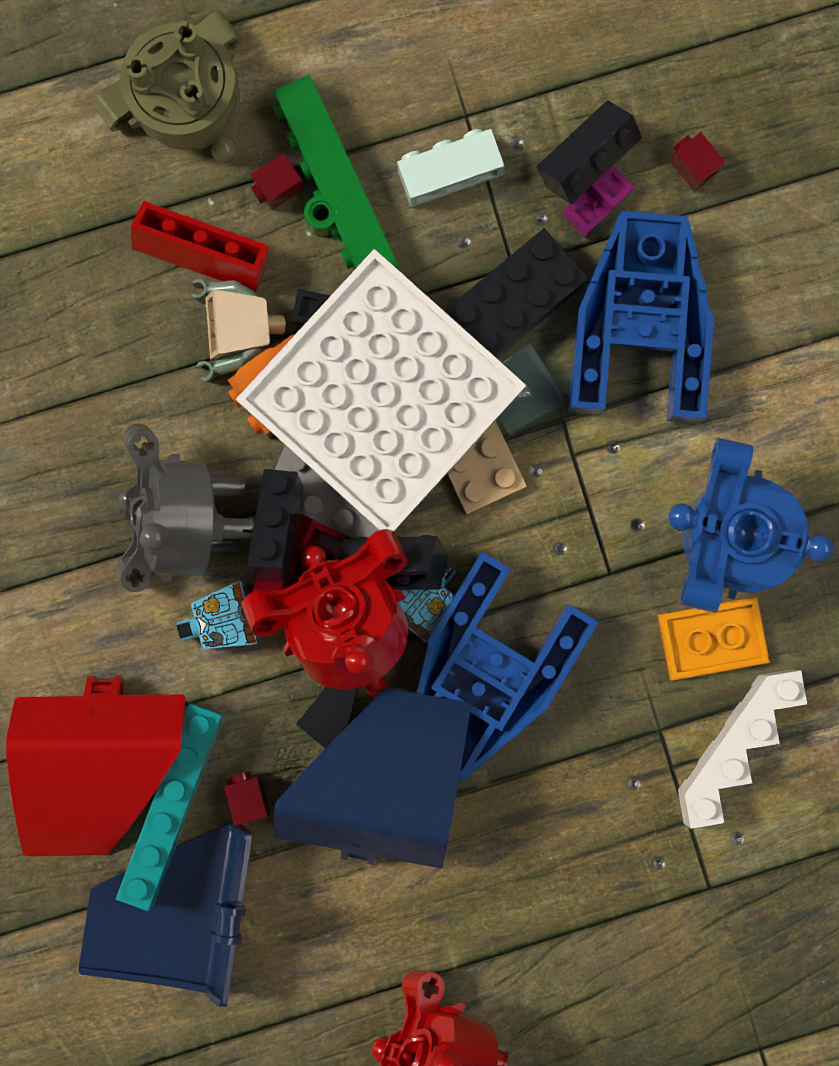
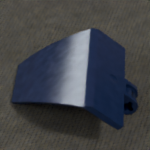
M387 688L321 752L276 801L274 809V837L341 850V859L348 860V857L367 860V864L374 865L376 857L443 868L471 704Z
M230 822L176 846L155 905L149 911L115 900L126 870L91 887L78 965L79 974L204 992L215 1005L227 1007L236 945L241 944L242 935L239 932L241 916H245L246 906L242 901L252 832L242 824L234 826V822Z

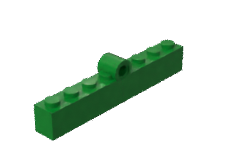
M310 74L273 90L276 102L272 103L274 112L279 122L286 121L290 131L285 133L292 151L299 150L303 161L299 162L306 181L313 179L317 188L316 191L312 192L314 198L307 202L304 209L305 220L310 232L318 237L332 235L334 240L340 238L344 246L340 254L347 269L353 267L355 270L375 249L401 272ZM319 213H327L329 215L323 221L315 219Z

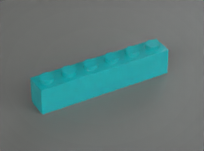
M196 703L189 704L184 717L181 751L157 788L115 900L145 911H149L155 905L226 714Z

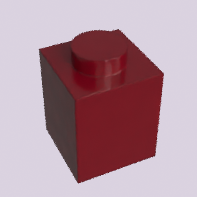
M702 132L693 138L687 135L674 146L675 153L670 160V163L694 192L717 175L726 163Z
M285 153L251 173L255 184L250 187L260 204L266 202L271 210L304 190L301 178Z
M251 771L231 776L232 782L226 784L224 789L234 826L268 817L271 812L261 775L252 776Z

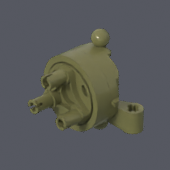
M222 11L211 13L198 25L181 21L159 25L147 32L140 33L125 56L121 69V79L100 91L93 98L92 105L112 132L121 130L128 124L132 128L140 126L149 136L169 148L201 150L211 146L213 158L218 162L228 163L235 158L237 153L235 142L224 136L232 128V123L240 104V89L232 59L235 57L233 50L240 44L241 37Z

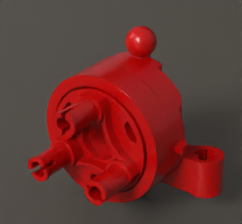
M382 529L373 533L356 554L340 562L338 559L327 561L326 552L318 545H309L300 554L301 565L307 571L299 577V582L285 589L254 591L243 599L242 608L252 633L258 637H266L285 628L287 639L283 648L285 655L288 657L294 654L310 678L329 688L344 690L365 686L366 691L372 696L379 695L376 690L377 688L383 693L388 686L383 676L395 666L407 644L408 622L399 603L406 598L401 590H392L385 579L403 570L408 561L396 534L389 529Z
M421 970L410 971L403 979L402 989L405 999L406 1016L401 1031L395 1032L390 1037L384 1036L375 1040L371 1051L373 1058L381 1066H507L508 1053L498 1050L497 1037L490 1024L464 1013L465 1004L456 1002L450 1006L440 1008L439 1005L445 988L444 982L437 973Z

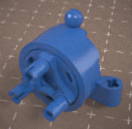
M717 437L711 453L710 470L705 491L693 501L691 506L679 503L674 505L669 511L668 520L670 525L674 529L682 531V546L689 563L680 596L681 606L716 613L721 603L723 591L728 592V599L734 600L737 593L768 590L787 580L801 566L806 555L815 562H825L834 553V544L829 537L824 535L810 537V525L807 523L803 508L792 493L784 490L776 483L762 478V471L755 470L754 476H747L753 456V445Z

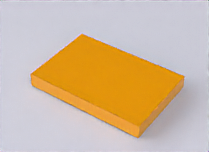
M757 597L720 603L716 613L692 608L657 615L669 680L671 681L770 663Z

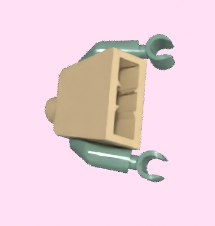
M195 279L192 282V285L196 288L204 287L201 294H192L191 297L199 303L206 302L210 360H216L215 364L207 361H201L197 364V368H204L206 366L210 368V374L207 377L200 378V380L211 382L217 378L218 374L224 375L238 371L269 345V335L284 334V316L268 315L266 299L257 297L253 290L235 280L214 281L210 285H207L201 279Z

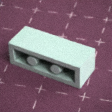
M475 129L466 133L463 139L455 142L444 140L436 143L432 150L423 153L412 151L402 156V160L397 161V167L410 207L502 176L504 163L492 130L482 131V129Z

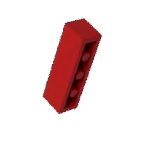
M146 201L142 202L131 224V249L220 281H238L255 293L267 269L269 245Z

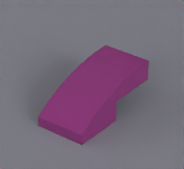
M612 166L585 193L564 210L562 216L585 238L634 190L635 186Z

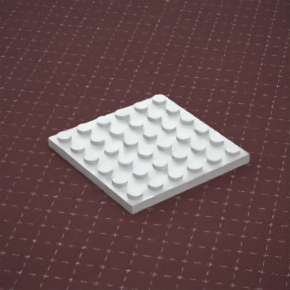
M374 249L236 400L379 530L389 529L394 532L523 391L526 384Z

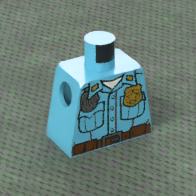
M447 563L440 589L401 590L406 599L399 603L407 618L408 628L426 643L454 598V595L444 588L456 574V571Z
M242 581L235 582L191 603L194 618L177 622V630L181 641L199 637L203 649L261 643L260 638L252 633L242 608V601L248 595L245 583Z

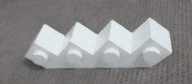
M791 669L758 675L742 702H739L725 722L721 732L701 756L693 772L680 786L678 794L683 823L690 829L724 823L718 789L752 783L746 749L780 744L774 710L807 704L801 670Z

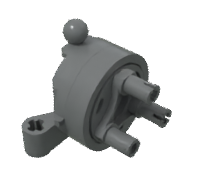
M133 424L127 428L123 441L137 466L136 483L131 487L125 488L119 495V505L125 510V518L130 521L133 528V541L116 564V573L123 587L130 592H140L146 589L150 584L151 571L159 575L164 581H172V576H202L207 568L210 552L239 553L241 539L252 540L253 532H250V530L254 529V520L252 517L223 518V515L217 513L214 496L242 497L245 493L244 476H215V474H209L208 468L203 461H180L179 454H171L165 460H159V441L152 430L144 424ZM144 436L148 442H143L141 448H137L135 443L140 442L141 437ZM137 568L139 572H135L134 577H129L128 574H132V569Z

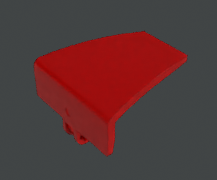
M115 675L113 679H97L96 676H87L83 696L15 698L6 737V759L13 810L24 856L108 855L144 809L181 751L186 708L185 695H124L123 676Z

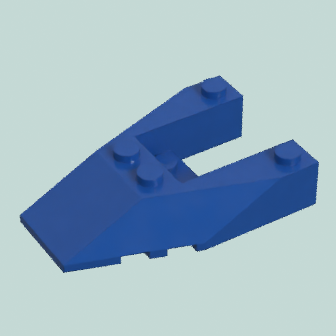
M631 211L620 212L579 307L570 378L568 413L601 416L605 411L610 346L672 351L666 421L700 424L707 418L714 316L713 312L710 311L706 295L707 289L704 278L701 276L697 260L698 253L688 216Z
M481 552L429 638L417 694L471 704L459 778L463 781L496 754L507 742L524 730L535 718L547 710L599 623L570 604L565 605L532 661L477 629L476 626L511 570L484 552Z

